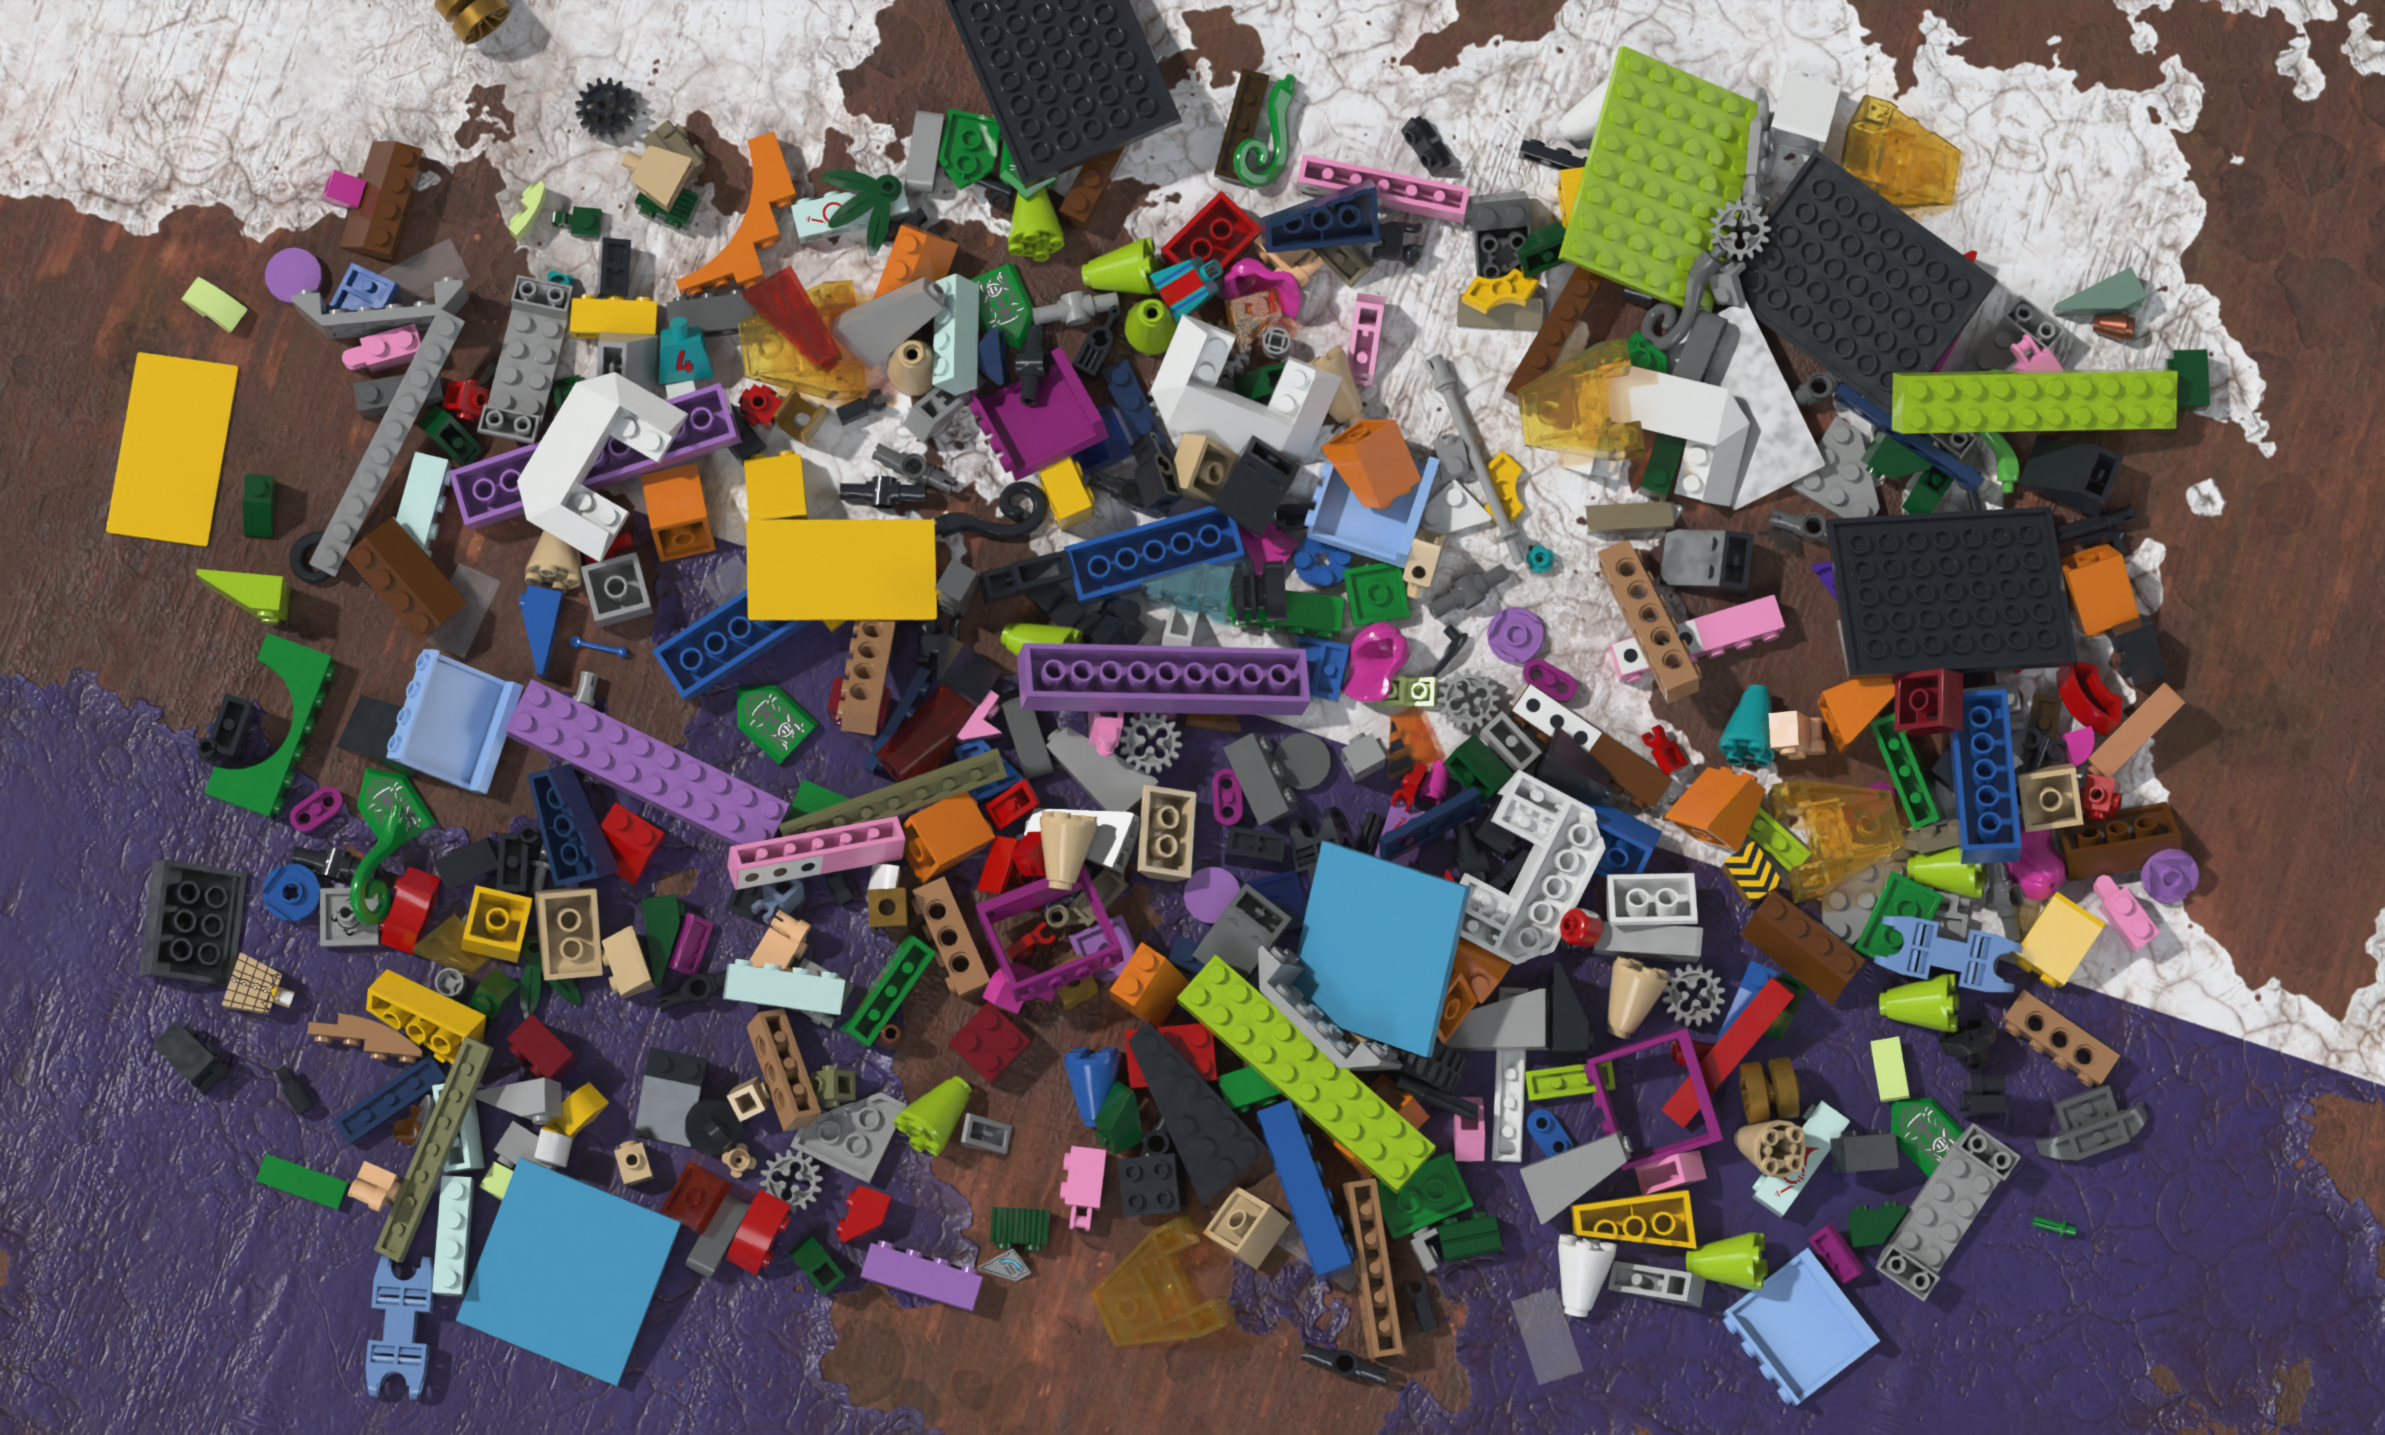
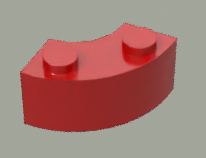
M2078 661L2076 666L2061 667L2056 672L2057 687L2062 701L2078 722L2085 727L2092 726L2093 732L2107 736L2121 724L2122 697L2112 693L2103 685L2098 675L2097 665Z
M408 867L403 877L398 876L393 888V892L396 893L389 915L384 918L379 926V930L383 931L381 944L412 955L414 954L429 921L441 882L440 877L412 867Z
M760 1189L734 1237L726 1260L756 1276L761 1267L767 1268L774 1256L771 1249L779 1232L784 1233L792 1219L788 1216L791 1205Z

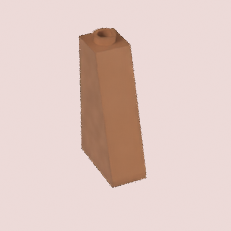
M2164 682L2085 761L2084 764L2088 767L2086 768L2087 773L2111 778L2185 702Z

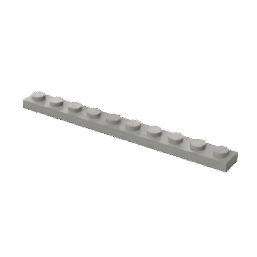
M440 308L438 309L309 562L310 565L334 577L336 576L345 558L344 555L347 554L465 321Z

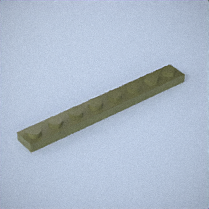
M998 748L781 823L779 828L782 836L785 837L890 818L1006 778L1007 774Z
M470 1036L464 1037L377 1241L375 1251L397 1262L404 1261L494 1050L493 1047Z

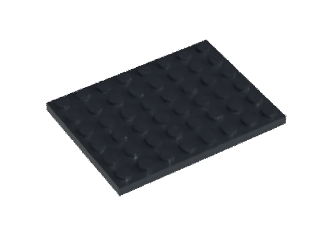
M945 0L1025 189L1182 123L1180 114L1129 0Z
M1817 149L1813 151L1767 214L1769 220L1763 225L1770 227L1771 232L1764 233L1769 242H1761L1760 246L1763 252L1760 253L1754 250V259H1750L1747 254L1743 255L1742 262H1745L1746 268L1738 275L1745 301L1748 303L1755 318L1890 417H1892L1893 373L1932 372L1998 282L1996 278ZM1759 227L1757 228V230L1754 232L1753 235H1757V234L1759 233V231H1760Z
M2051 506L1826 520V534L1850 680L1902 677L1916 671L1941 668L1958 673L2074 667L2077 665L2078 657Z

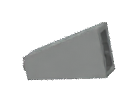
M924 276L834 317L831 323L830 334L871 370L943 309L945 294L937 283H931Z
M1068 726L1062 731L1059 728L1056 729L1046 739L1049 742L1046 745L1047 752L1103 811L1131 812L1142 802L1143 785L1159 786V781L1150 774L1146 775L1145 771L1141 769L1138 772L1134 771L1135 766L1133 764L1127 765L1125 763L1126 760L1113 753L1109 757L1099 755L1096 745H1089L1088 738Z
M1034 808L1032 815L1026 821L1024 835L1028 832L1040 831L1039 821L1042 811H1058L1071 813V815L1097 817V831L1085 860L1123 874L1140 833V817L1130 812Z
M1602 921V935L1593 946L1592 954L1696 964L1701 957L1703 928L1669 925H1610L1609 922Z
M1537 989L1471 1010L1445 1045L1456 1051L1550 1050V992L1546 989Z
M1620 1130L1531 1163L1520 1169L1540 1224L1549 1221L1631 1158L1630 1153L1633 1152V1148L1627 1135L1623 1136Z

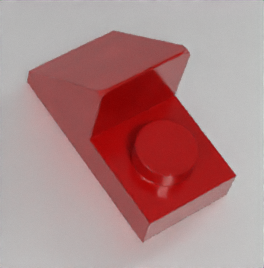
M1024 778L985 805L984 808L997 831H1001L1021 817L1032 814L1034 808H1039L1040 801L1027 778Z

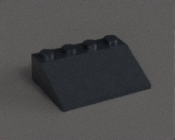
M167 859L153 862L139 976L167 981L228 987L236 965L247 872Z

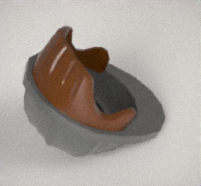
M426 1095L419 1106L412 1105L411 1116L404 1120H398L394 1126L393 1137L407 1145L411 1150L418 1147L434 1110V1098L432 1095Z

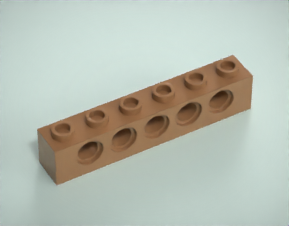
M1626 540L1598 551V567L1667 704L1699 692V680L1702 679L1701 671L1697 663H1691L1688 657L1690 656L1688 645L1685 640L1680 641L1677 635L1679 632L1674 618H1668L1665 612L1667 609L1665 600L1661 593L1656 594L1653 588L1655 587L1653 576L1650 571L1645 572L1642 566L1644 561L1639 549H1633L1630 541ZM1629 572L1633 575L1623 576L1622 574ZM1637 595L1644 596L1643 599H1635L1633 597ZM1649 618L1656 619L1654 622H1646L1645 620ZM1660 641L1668 642L1666 645H1658L1656 643ZM1672 664H1676V665H1679L1680 667H1679V668H1676V669H1672V668H1669L1668 666H1670V665H1672Z
M855 620L853 634L858 636L857 638H851L849 655L854 656L853 659H847L845 676L850 677L849 680L843 679L841 697H845V701L839 700L837 718H842L841 730L868 735L876 734L897 620Z
M1376 1178L1341 1184L1350 1245L1355 1257L1353 1258L1368 1358L1403 1353Z

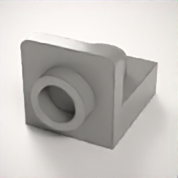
M1428 1226L1413 1233L1415 1239L1409 1243L1426 1274L1437 1268L1435 1262L1439 1260L1433 1246H1426L1425 1244L1426 1241L1437 1236L1439 1232L1437 1228L1430 1230Z

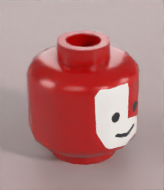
M1581 908L1568 910L1560 923V934L1563 940L1568 944L1583 948L1594 946L1599 941L1603 931L1600 916L1593 911Z

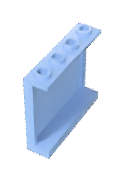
M1429 456L1427 464L1414 461L1421 481L1412 486L1413 490L1411 492L1396 497L1392 500V505L1381 510L1363 507L1332 463L1325 461L1320 478L1325 480L1323 486L1317 485L1312 502L1317 503L1315 510H1308L1304 526L1309 527L1306 538L1405 568L1440 459Z
M423 649V652L416 661L414 678L406 690L407 698L404 707L398 713V724L395 733L388 742L386 758L470 792L487 794L507 736L505 728L517 707L524 686L516 682L501 680L439 654L440 651Z
M1806 1248L1766 1279L1763 1290L1749 1292L1722 1313L1725 1316L1723 1323L1732 1334L1736 1332L1744 1341L1741 1343L1744 1351L1751 1358L1756 1356L1762 1364L1759 1367L1762 1374L1768 1381L1773 1379L1780 1387L1777 1390L1779 1396L1787 1405L1792 1403L1794 1407L1880 1341L1809 1248Z

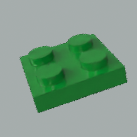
M1385 562L1342 571L1353 627L1410 617L1401 567Z

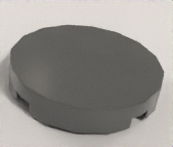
M1307 733L1293 734L1285 738L1277 746L1274 755L1275 762L1278 761L1284 770L1285 776L1283 779L1287 787L1297 791L1311 790L1320 785L1326 779L1331 766L1330 753L1326 745L1316 736Z

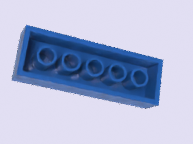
M1213 506L1064 547L1072 571V583L1080 607L1106 601L1113 596H1124L1234 565V563L1245 562V553L1236 522Z
M746 589L652 650L682 699L688 703L813 621L748 620Z
M2007 689L1963 691L1962 731L1949 733L1960 863L2019 862L2022 847Z
M1288 1100L1258 1111L1257 1123L1267 1145L1269 1155L1317 1283L1320 1284L1351 1272V1263H1354L1353 1258L1355 1257L1349 1241L1344 1243L1341 1237L1344 1235V1227L1339 1214L1333 1215L1331 1209L1334 1208V1200L1329 1187L1323 1189L1321 1184L1324 1181L1321 1165L1318 1160H1312L1311 1155L1314 1154V1148L1309 1134L1302 1133L1303 1118L1299 1107H1292L1291 1101Z

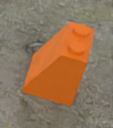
M1361 419L1321 446L1324 454L1363 507L1377 508V510L1385 509L1392 505L1393 499L1408 494L1413 490L1412 486L1421 481L1396 420Z
M697 463L640 475L650 527L660 562L716 550Z
M2106 543L2060 558L2068 605L2077 629L2083 635L2098 637L2103 635L2105 630L2112 628V626L2139 617L2123 555Z
M1895 677L1850 680L1821 693L1817 700V705L1839 754L1845 752L1867 729L1870 723L1892 702L1895 697Z
M1723 766L1719 770L1707 767L1669 809L1664 818L1697 841L1739 852L1766 789L1757 783V777L1749 773L1742 772L1741 775H1737L1735 771Z
M968 791L943 799L910 816L901 826L905 836L903 855L921 885L926 884L986 848L995 838L991 824L984 819L978 809L977 801L973 796L969 795Z
M1141 942L1109 990L1110 1000L1145 1023L1150 1020L1155 1027H1161L1177 1004V997L1190 982L1164 956Z
M1452 969L1436 1037V1040L1443 1044L1447 1043L1478 1001L1462 973L1455 969Z

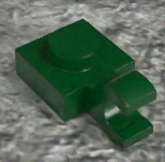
M573 206V214L552 211V227L571 228L572 237L599 239L602 209Z

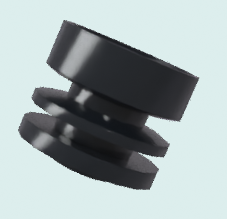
M1283 560L1264 561L1263 571L1260 575H1256L1253 562H1248L1249 575L1243 576L1242 564L1234 563L1231 578V598L1237 623H1245V610H1251L1252 623L1257 622L1258 609L1265 610L1268 622L1287 621Z

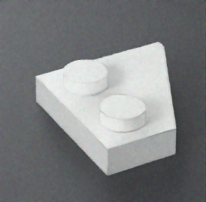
M1453 479L1425 506L1419 526L1447 535L1452 532L1457 533L1467 530L1469 527L1482 523L1487 524L1492 521V517Z

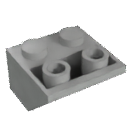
M601 332L598 340L597 377L616 372L647 391L655 392L658 335Z

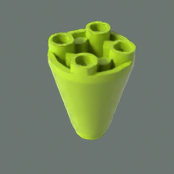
M1045 186L1036 191L1035 195L1028 200H1024L1017 192L1008 235L1009 254L1012 256L1033 257V260L1041 262L1048 260L1050 254L1064 247L1063 231Z
M1153 237L1141 238L1092 259L1088 264H1083L1082 278L1085 287L1091 286L1093 289L1145 295L1158 294L1159 291L1150 275L1163 269L1160 257L1155 258L1154 255L1155 242Z
M1145 299L1136 303L1128 311L1124 321L1125 335L1129 344L1137 351L1142 352L1146 356L1158 355L1168 350L1179 322H1176L1164 301Z
M1008 623L1003 629L1001 644L1018 656L1024 643L1080 644L1082 631L1065 626Z
M1959 845L1921 854L1918 853L1915 857L1908 858V879L1967 898H1983L1984 886L1987 885V869H1983V863L1961 864Z
M1943 974L1888 989L1887 993H1880V1015L1887 1016L1888 1019L1942 1032H1957L1958 1019L1957 1015H1954V1011L1959 1010L1960 1000L1959 993H1953V991H1956L1957 986L1956 974Z
M954 1076L951 1080L947 1079L901 1110L893 1120V1124L898 1130L908 1135L910 1138L908 1142L916 1151L922 1153L925 1149L932 1155L938 1156L944 1150L969 1100V1094L972 1090L960 1077Z
M1749 1232L1697 1246V1249L1694 1248V1250H1687V1272L1708 1280L1752 1291L1763 1290L1764 1276H1767L1768 1271L1767 1259H1762L1761 1250H1765L1764 1233Z

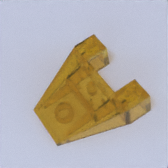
M853 280L825 281L739 321L738 327L745 378L789 390L796 386L801 393L828 400L860 398L867 390L864 364H836L833 339L830 334V318L856 307Z
M1626 338L1598 342L1516 390L1526 447L1611 461L1643 457L1645 443L1641 420L1612 425L1604 380L1606 378L1629 375L1631 363Z
M1799 779L1773 784L1768 792L1775 821L1802 816L1812 853L1813 863L1793 866L1788 874L1794 903L1823 898L1905 846L1891 791Z
M1189 1216L1176 1218L1152 1230L1090 1293L1114 1347L1203 1337L1214 1334L1237 1322L1225 1296L1213 1298L1201 1305L1198 1304L1176 1254L1200 1243Z

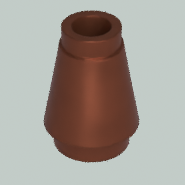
M2129 314L2095 315L2093 332H2098L2125 342V339L2132 340L2136 318L2129 317Z
M887 1021L875 1040L881 1048L893 1050L898 1048L903 1042L904 1033L899 1024ZM887 1029H893L896 1032L894 1039L886 1037L885 1031Z

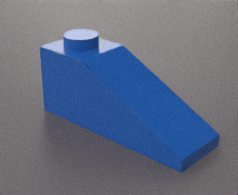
M528 585L527 592L521 593L519 609H522L537 674L540 679L546 680L565 597L561 591Z
M1750 961L1715 1045L1772 977L1776 978L1777 971Z

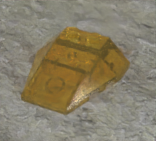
M1864 95L1846 127L1840 167L1899 209L1952 205L1961 150L1934 131L1930 132L1922 127L1914 117L1909 118L1897 109L1898 106L1894 103L1870 95Z

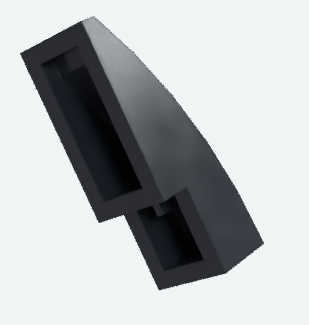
M1066 550L1011 562L1009 566L983 571L978 576L985 605L1034 592L1073 578Z

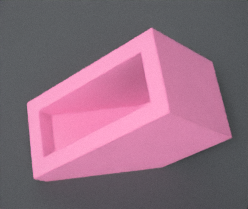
M1460 1097L1477 1104L1479 1109L1473 1120L1454 1114L1455 1161H1484L1485 1125L1483 1097Z
M1700 1150L1675 1154L1635 1167L1642 1195L1653 1194L1707 1179Z

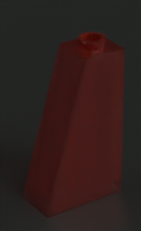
M791 265L741 292L746 305L817 372L822 370L828 372L840 364L839 361L843 359L841 352Z
M942 684L875 753V756L897 783L939 769L974 706Z

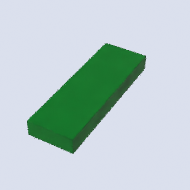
M268 1154L264 1157L256 1179L258 1183L336 1210L340 1209L349 1185L346 1181Z

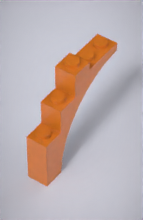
M774 131L747 140L752 158L753 185L749 206L743 221L728 245L713 260L697 271L676 280L681 296L695 298L704 293L703 290L712 287L714 289L727 287L732 280L736 281L739 290L744 288L748 291L761 286V282L765 281L755 249L768 250L775 247L777 242L782 241L771 209L783 210L791 207L793 202L798 201Z

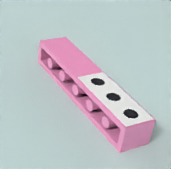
M1308 155L1302 156L1297 180L1298 191L1326 195L1371 179L1377 188L1378 207L1463 223L1470 191L1468 187Z
M1771 595L1678 623L1679 632L1677 635L1680 641H1686L1690 651V656L1688 657L1693 664L1698 662L1697 658L1708 655L1709 658L1725 654V649L1736 647V650L1748 648L1753 645L1752 641L1763 638L1764 642L1780 637L1779 633L1783 632L1785 625L1775 595ZM1634 637L1610 644L1608 650L1618 681L1636 682L1643 679L1642 674L1651 672ZM1660 641L1656 644L1666 645L1668 642Z
M898 816L731 846L727 867L735 890L901 860L905 836Z

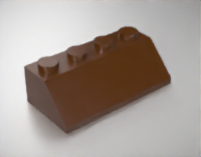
M397 141L372 142L361 179L366 181L358 208H351L339 246L341 249L391 263L395 262L426 164L427 156L424 149Z
M394 516L368 534L344 555L420 643L428 640L469 603Z
M2167 801L2120 809L2119 811L2116 810L2114 818L2105 817L2104 821L2089 818L2088 815L2082 816V825L2055 828L2059 853L2065 863V874L2068 881H2081L2101 875L2111 876L2128 871H2140L2148 859L2157 852L2169 848L2182 850L2181 833Z
M1773 889L1741 933V936L1832 1006L1868 960L1777 889Z

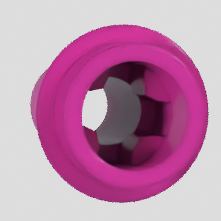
M1434 761L1433 767L1419 788L1421 792L1420 798L1427 803L1440 805L1442 800L1447 797L1449 771L1442 765L1445 761Z

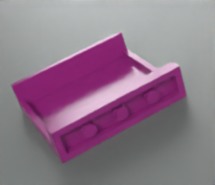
M1061 347L1051 351L1055 364L1050 366L1049 376L1043 377L1042 383L1039 384L1037 405L1025 406L1021 403L1022 382L1020 380L980 399L977 398L973 390L969 391L972 402L968 403L973 416L975 419L978 417L982 419L978 423L985 437L991 436L988 441L994 454H1001V457L998 459L1004 472H1011L1015 481L1023 479L1109 438L1102 417Z

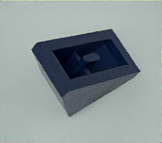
M1004 326L991 328L978 345L977 368L998 385L1011 383Z

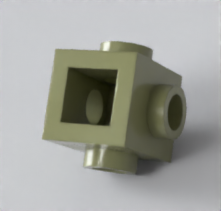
M828 1065L822 1066V1071L810 1072V1082L817 1102H822V1107L838 1108L840 1107V1102L855 1101V1071L840 1070V1066Z

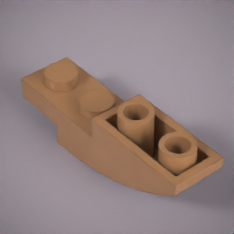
M339 1013L337 1025L308 1022L307 1034L315 1037L314 1042L331 1044L332 1039L343 1040V1045L357 1047L361 1045V1042H364L363 1051L371 1054L370 1059L388 1061V1056L400 1057L399 1062L416 1064L417 1059L425 1058V1053L408 1038L383 1024L366 1018Z

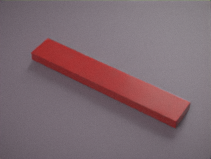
M1774 977L1768 981L1701 1061L1700 1066L1710 1096L1795 996ZM1690 1076L1661 1109L1682 1128L1687 1125L1700 1109Z

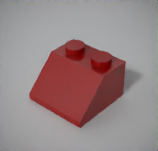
M616 802L600 825V829L620 870L615 872V874L636 886L667 837L664 832Z
M995 836L977 890L994 898L1043 878L1024 877L1017 869V865L1010 854L1020 843V840ZM1041 905L1030 910L1039 912Z

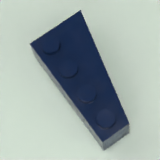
M1371 179L1260 218L1262 246L1267 253L1380 242L1377 188Z
M571 763L527 774L554 886L600 878L619 872L620 870Z

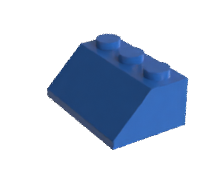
M1602 801L1600 804H1585L1595 811L1596 823L1606 848L1594 873L1606 879L1607 875L1642 874L1662 831Z

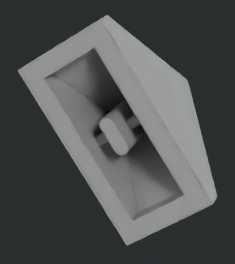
M966 1113L961 1144L964 1147L1007 1154L1012 1126Z

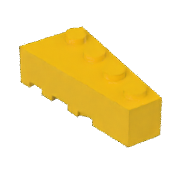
M388 969L368 988L366 1010L396 1031L401 1028L407 1032V1035L411 1038L410 1041L416 1045L424 1044L435 1052L433 1057L442 1063L446 1060L451 1064L454 1063L465 1036H470L481 1042L484 1040L486 1015Z
M1684 1189L1570 1205L1575 1235L1697 1249L1689 1190Z

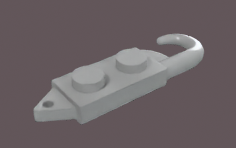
M1762 87L1756 89L1755 101L1758 102L1757 116L1754 117L1753 121H1750L1746 163L1749 196H1757L1759 186L1763 185L1764 175H1767L1769 170L1768 158L1766 157V148L1771 146V133L1767 131L1769 102L1767 92Z

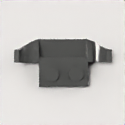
M2104 1084L2053 1103L2061 1131L2056 1132L2057 1135L2049 1138L2036 1139L2035 1143L2041 1155L2060 1160L2077 1161L2130 1142V1139L2141 1130L2148 1116L2143 1101L2138 1102L2132 1108L2117 1110L2110 1085Z

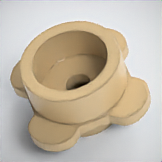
M743 1143L737 1144L735 1149L722 1155L723 1163L728 1164L731 1169V1175L734 1178H740L744 1171L754 1169L756 1166V1159L749 1155L747 1152L748 1147ZM737 1158H741L742 1162L737 1163Z

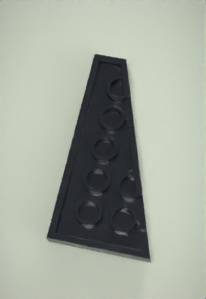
M1149 1020L1128 1039V1043L1202 1206H1205L1268 1148Z

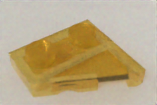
M455 914L418 942L412 950L417 955L456 969L469 976H472L493 958L461 950L466 925Z

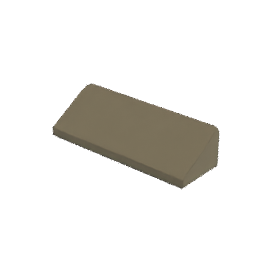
M1354 244L1312 249L1350 288L1358 283L1374 267V264Z
M1463 294L1458 296L1457 326L1539 331L1542 326L1544 299L1531 298L1525 307L1512 303L1501 304L1492 308L1485 315L1462 303Z
M1671 501L1585 506L1587 534L1666 531V529L1674 528Z

